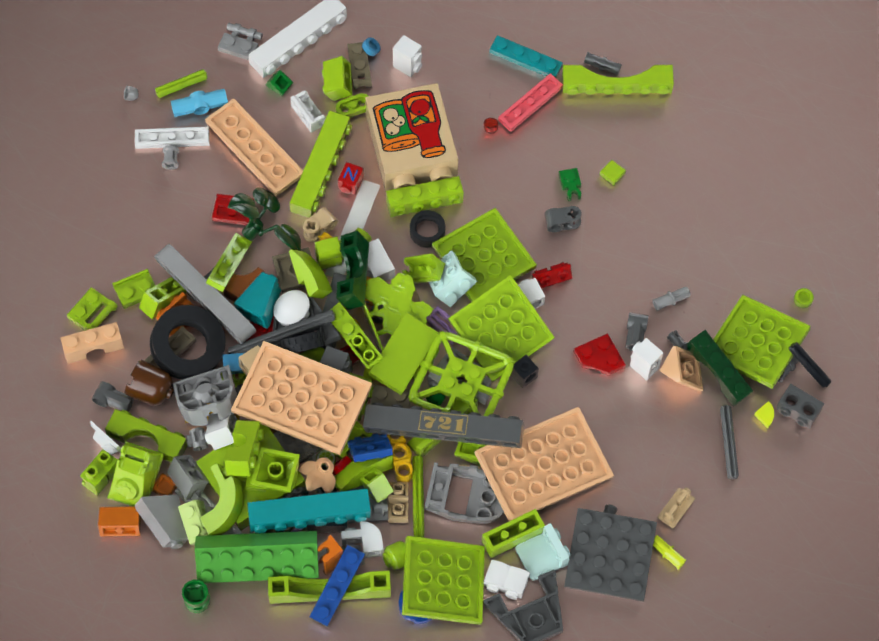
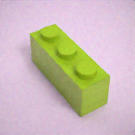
M534 509L482 534V544L485 546L490 559L516 547L518 544L542 534L545 525L537 510Z

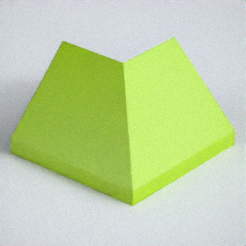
M261 447L251 485L291 493L297 482L300 455Z

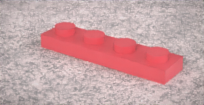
M550 73L498 117V121L512 132L563 89V84Z

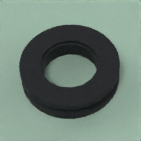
M193 305L173 307L161 315L150 336L151 355L160 369L166 371L172 377L181 380L214 370L225 350L224 330L216 317L201 307ZM186 325L199 330L207 343L204 355L193 360L182 359L177 356L170 348L168 341L169 334L173 329Z

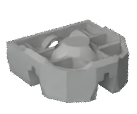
M229 365L173 383L179 410L185 421L191 425H209L207 416H209L210 412H213V414L217 413L220 421L233 414L231 408L237 398V392ZM203 381H208V382H209V383H204V384L199 385V384H200L201 382H203Z

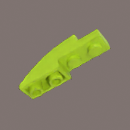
M340 302L330 309L333 310L336 317L331 323L365 367L370 370L384 357Z

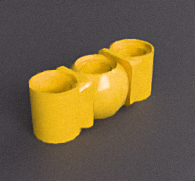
M387 435L393 449V470L395 471L396 481L409 483L413 478V467L411 465L412 451L406 444L404 436L393 439L391 438L392 435ZM397 452H402L405 455L402 457H397L395 454ZM401 470H407L409 473L407 475H401L399 472Z

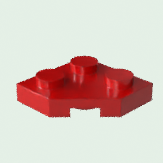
M608 333L573 350L582 368L589 370L591 368L600 371L601 374L611 375L624 369L626 366Z

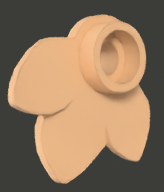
M322 457L317 461H306L301 465L299 472L306 475L305 486L307 491H313L322 487L325 493H331L335 487L336 480L332 474L334 465L330 459ZM321 464H325L327 470H323Z

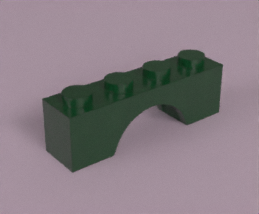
M358 231L341 235L340 252L345 260L347 275L346 280L337 282L336 299L347 310L364 306L366 295L369 242Z
M706 330L702 331L686 345L696 360L705 364L715 375L720 384L721 392L733 407L753 392Z

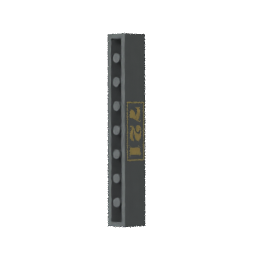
M374 402L372 405L366 404L363 428L367 433L522 448L524 422L515 416L500 418L496 414L481 416V414L476 412L461 414L460 411L451 410L449 413L442 412V410L436 408L423 410L421 407L412 406L410 409L403 408V406L393 404L390 407Z

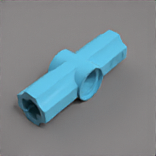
M225 89L207 93L195 91L189 97L172 100L171 106L174 117L191 113L203 115L209 109L224 106L228 103Z

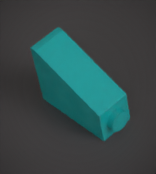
M261 272L234 302L235 308L247 320L268 329L274 315V305L282 291L278 283L279 280L272 274L268 275Z

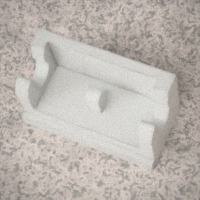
M306 90L290 97L291 107L311 133L323 126L326 117L322 115L310 99Z

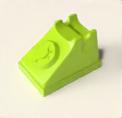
M126 441L125 445L121 448V456L117 460L107 498L135 507V504L141 497L151 496L164 454Z

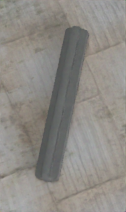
M730 405L721 406L720 413L727 477L732 480L737 479L739 476L732 410Z

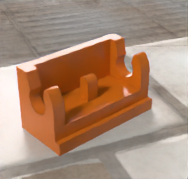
M99 507L98 528L100 536H140L141 516L135 507Z
M331 535L317 549L320 552L326 548L327 553L319 559V564L324 563L323 572L326 576L334 571L343 554V549Z

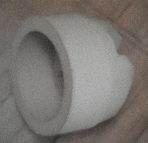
M127 85L124 90V99L128 101L136 100L139 96L137 88Z

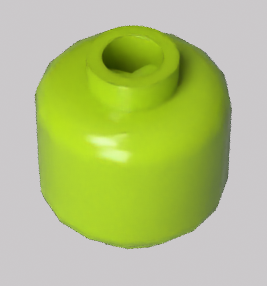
M397 541L385 547L382 557L388 568L391 567L393 570H398L404 567L405 543L403 541Z

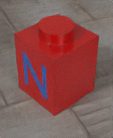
M346 162L338 178V189L343 193L356 195L364 177V168Z

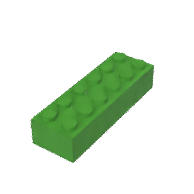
M317 531L196 536L195 561L197 580L204 583L262 581L268 580V577L278 576L305 579L319 578Z

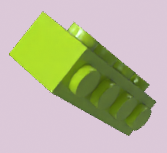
M456 176L387 190L386 202L390 217L463 203L464 192L460 177Z

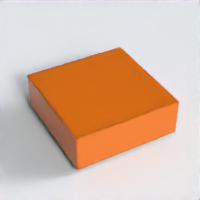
M162 473L155 482L152 491L160 496L172 495L177 486L169 476Z

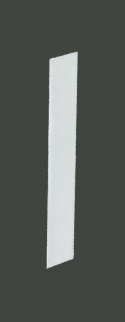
M366 180L362 181L341 235L354 232L357 228H364L381 185ZM342 260V265L328 268L325 275L333 277L334 272L345 275V260Z

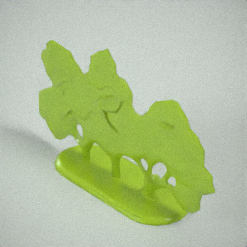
M397 273L391 280V284H388L380 277L371 278L366 281L365 298L372 301L375 306L372 312H369L366 304L362 307L380 353L383 351V346L379 336L386 333L392 335L406 312L424 324L427 323L426 318L430 316L434 308L424 301L413 302L411 300L416 289L413 278L410 275ZM379 305H384L382 309L378 310ZM378 316L383 318L382 330L376 331L371 317ZM438 348V350H437V352H436V354H435V356H434V358H433V361H434V359H435V358L437 357V355H438V352H439V350H440L439 348ZM420 365L412 377L414 380L421 368Z

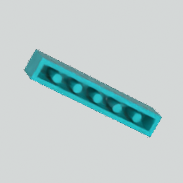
M368 489L247 503L250 532L255 531V533H264L271 529L283 531L288 527L301 529L313 524L315 526H324L330 522L343 524L348 520L361 522L370 518L371 514Z

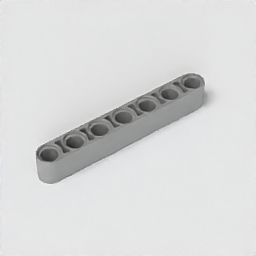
M167 244L154 256L156 261L205 310L214 315L220 324L240 344H243L256 332L254 326L217 289L206 284L207 280L172 245Z

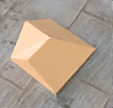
M673 346L660 372L677 383L700 392L703 391L700 362L696 360L690 351Z

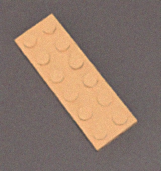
M234 98L205 119L206 124L275 197L300 179L303 170Z

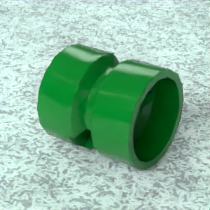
M191 580L184 585L182 597L186 608L193 613L204 612L210 605L207 585L200 580Z

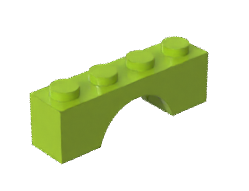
M115 409L105 428V432L110 438L124 444L126 441L137 436L153 439L158 445V452L164 454L163 460L170 463L174 457L183 456L188 446L187 439L183 434L179 432L172 433L166 427L159 424L155 426L145 418L139 417L138 419L126 410L119 411Z

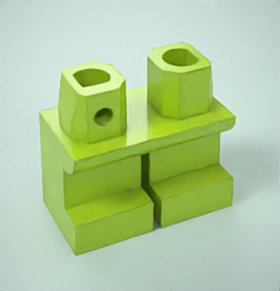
M102 449L80 475L83 479L82 485L98 496L109 483L108 480L111 481L118 459Z

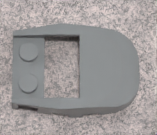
M434 462L424 506L425 510L452 521L478 524L494 522L504 513L484 471L478 469V466L470 465L468 467L450 464V467L438 466V463ZM452 475L473 480L465 515L445 510Z

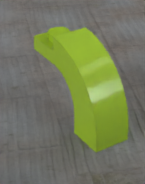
M216 463L210 468L219 484L220 498L214 509L200 517L208 535H222L228 531L238 519L243 505V488L240 480L231 475H226L225 467Z

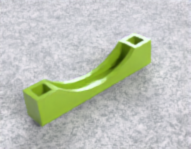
M563 65V93L570 95L577 93L589 95L595 93L607 95L613 93H623L626 95L631 93H672L674 85L673 65H654L640 74L620 78L596 74L582 65Z
M371 571L355 575L342 600L391 597L390 571ZM291 576L268 577L270 604L318 601L329 579H305Z

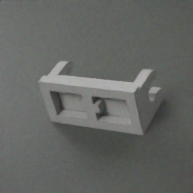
M191 455L173 458L167 471L168 475L185 500L191 499L195 491L199 497L206 485H208V479Z

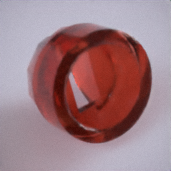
M495 118L485 119L484 130L488 134L495 133L498 130V120Z

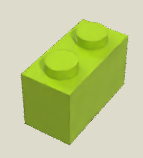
M343 56L324 61L322 70L324 94L332 101L352 96L351 63Z

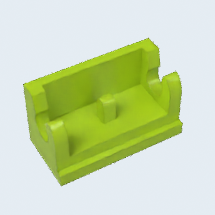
M432 253L405 257L404 263L410 268V271L402 270V273L410 275L413 278L414 284L439 281L445 263Z

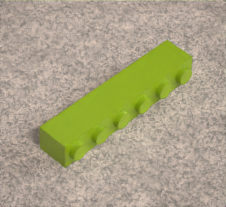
M329 110L289 203L290 212L310 218L314 212L318 211L319 199L325 195V185L332 178L333 166L338 164L340 157L338 154L340 150H344L345 138L352 131L350 117Z

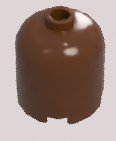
M141 359L131 373V376L134 377L131 385L127 383L124 391L125 395L152 406H159L166 399H171L174 393V389L171 388L173 380L166 371Z

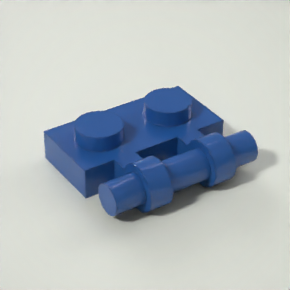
M376 433L370 437L361 438L360 436L355 437L354 440L347 441L354 462H364L370 459L385 458L386 456L393 455V449L386 434L378 435Z

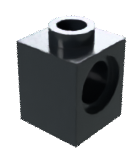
M525 355L515 362L511 376L524 388L538 378L539 368Z

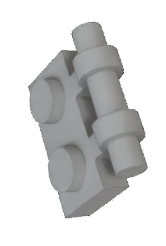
M228 23L227 30L233 32L232 34L224 33L219 43L218 51L249 60L248 54L259 47L258 43L253 42L254 39L261 40L263 33L257 32V29L244 28L241 24ZM239 34H242V35H246V36H248V37H247V39H244V38H240V37H238V36H239Z

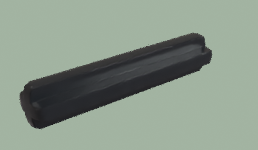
M792 343L789 351L823 388L828 387L831 379L799 343Z

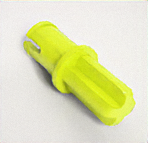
M658 535L654 537L653 547L663 555V559L669 560L679 570L687 560L673 549L674 546L668 545Z

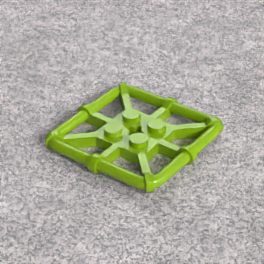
M440 331L435 337L425 360L420 363L421 368L410 389L409 401L426 410L436 408L442 410V412L450 413L455 401L459 400L469 404L472 412L479 413L474 400L480 391L492 396L484 416H489L494 413L499 399L503 398V391L513 371L515 361L513 357L484 346L480 341L474 342L451 332ZM448 340L473 349L468 361L454 356ZM441 342L449 358L445 370L431 364ZM478 352L502 361L486 368L473 364ZM505 369L496 389L482 385L486 375ZM427 371L442 376L437 386L418 392ZM465 377V380H467V382H462V384H459L457 378ZM437 393L450 397L445 408L423 399Z

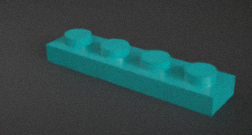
M498 35L489 50V53L544 76L551 73L557 78L563 67V62Z

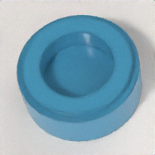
M369 37L362 43L364 51L370 56H375L381 50L380 44L374 38Z

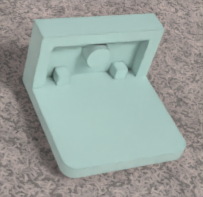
M450 251L441 259L445 263L441 279L429 282L435 297L449 307H452L477 280L462 268L456 254Z
M551 523L544 526L542 534L518 544L515 548L524 568L530 572V579L533 581L538 580L540 575L552 570L557 571L567 566L569 562V549L566 545H562L560 541L561 535L557 528H553Z

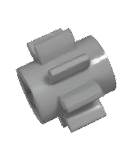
M197 427L189 431L190 435L186 436L188 447H193L194 451L208 448L204 428Z

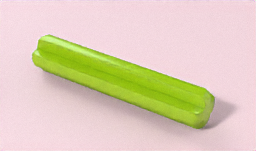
M202 69L156 87V95L158 98L204 81L207 79V73Z

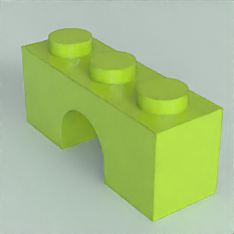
M237 420L233 430L234 447H228L224 460L226 475L250 477L252 469L256 467V455H259L260 442L264 440V430H261L259 421Z

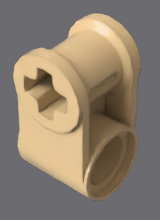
M326 207L319 209L314 215L303 222L304 239L308 242L317 241L318 235L321 236L323 232L327 233L337 226L338 220Z

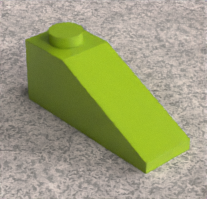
M170 277L144 292L139 309L153 320L157 317L158 312L162 308H166L176 295H180L182 292L186 294L187 291L173 277Z

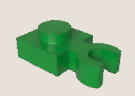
M577 168L559 171L562 190H568V201H571V194H576L578 200L581 199V191L579 189L581 181Z

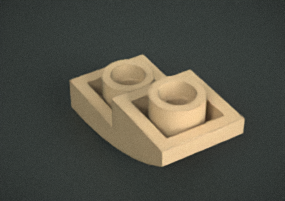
M389 482L394 491L389 494V523H408V482Z

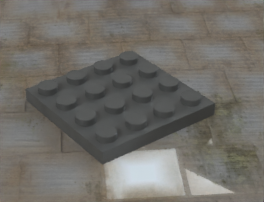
M578 508L564 587L644 602L657 522Z

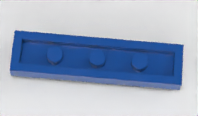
M349 545L346 546L311 612L310 618L328 627L365 557L364 553Z

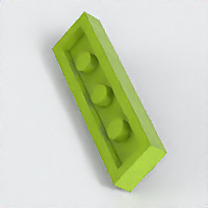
M235 233L208 277L206 284L223 292L252 241Z

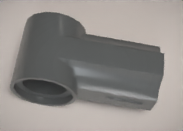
M629 312L625 348L633 351L634 345L638 341L642 342L644 340V332L647 329L649 315Z
M102 381L96 389L92 401L102 407L109 406L119 411L126 410L129 412L134 398L116 390L111 384Z

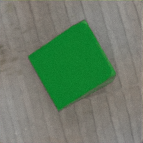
M279 70L273 74L265 85L282 96L292 85L293 81Z

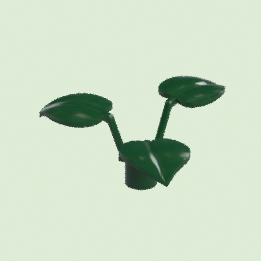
M261 187L254 189V199L258 204L264 206L260 214L258 208L255 207L254 200L248 195L238 193L231 199L228 208L236 210L250 219L242 230V234L246 239L252 241L258 235L262 236L274 230L275 235L293 250L301 251L300 236L292 227L282 224L281 226L274 225L263 230L264 224L260 219L268 209L276 213L280 209L279 200L274 194Z

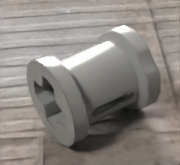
M165 146L163 148V168L174 170L179 167L177 155L180 150L178 147Z

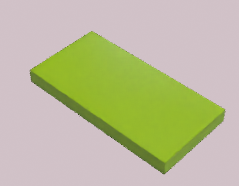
M406 312L381 352L384 358L372 367L368 375L402 395L439 332Z

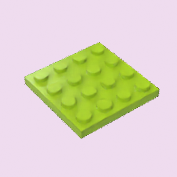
M496 208L432 243V247L440 259L450 251H453L462 268L476 278L477 282L465 293L471 302L509 275L516 280L537 267V264Z
M511 275L448 318V321L459 336L474 342L480 341L484 346L513 357L515 362L525 355L529 357L555 338ZM478 352L475 358L483 368L502 362L481 352ZM505 369L487 376L493 382L502 376Z
M742 295L713 340L740 374L773 389L794 356L789 351V347L792 343L796 342L799 345L802 344L810 331V325Z
M407 536L405 538L402 615L480 625L483 621L485 546Z

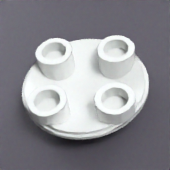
M299 290L284 293L277 299L274 305L273 312L275 318L283 326L307 319L310 314L309 298L304 292Z

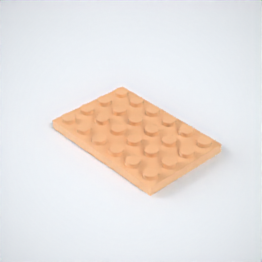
M263 341L231 408V412L252 421H259L262 425L341 455L371 390L372 383Z
M579 407L525 429L522 448L487 445L474 452L508 521L534 509L537 511L614 477Z

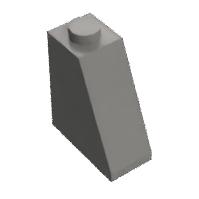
M179 495L141 497L135 504V509L162 547H171V549L181 548L188 540L178 509V506L181 505Z

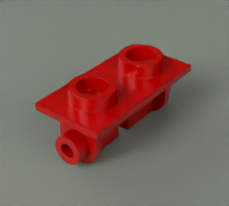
M564 262L551 266V270L544 268L538 271L535 270L531 274L532 279L536 278L541 289L572 279L571 264Z

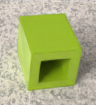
M376 467L359 478L364 488L368 489V495L377 503L385 500L389 494L394 492L384 473Z

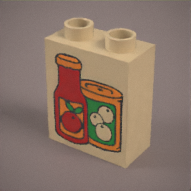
M438 83L365 97L366 118L385 192L387 190L458 176V156Z

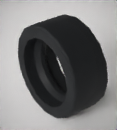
M424 210L416 213L410 222L411 239L420 247H432L433 242L445 236V221L435 211ZM422 221H433L438 225L439 230L432 237H424L417 233L416 228Z

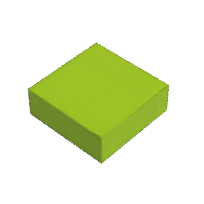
M611 160L600 171L599 175L614 186L623 177L626 170Z

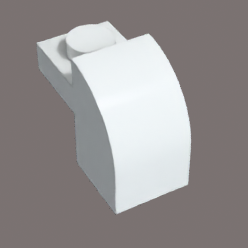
M361 521L360 529L347 528L345 531H341L342 545L362 543L363 553L365 554L364 558L379 557L384 553L381 532L374 524Z

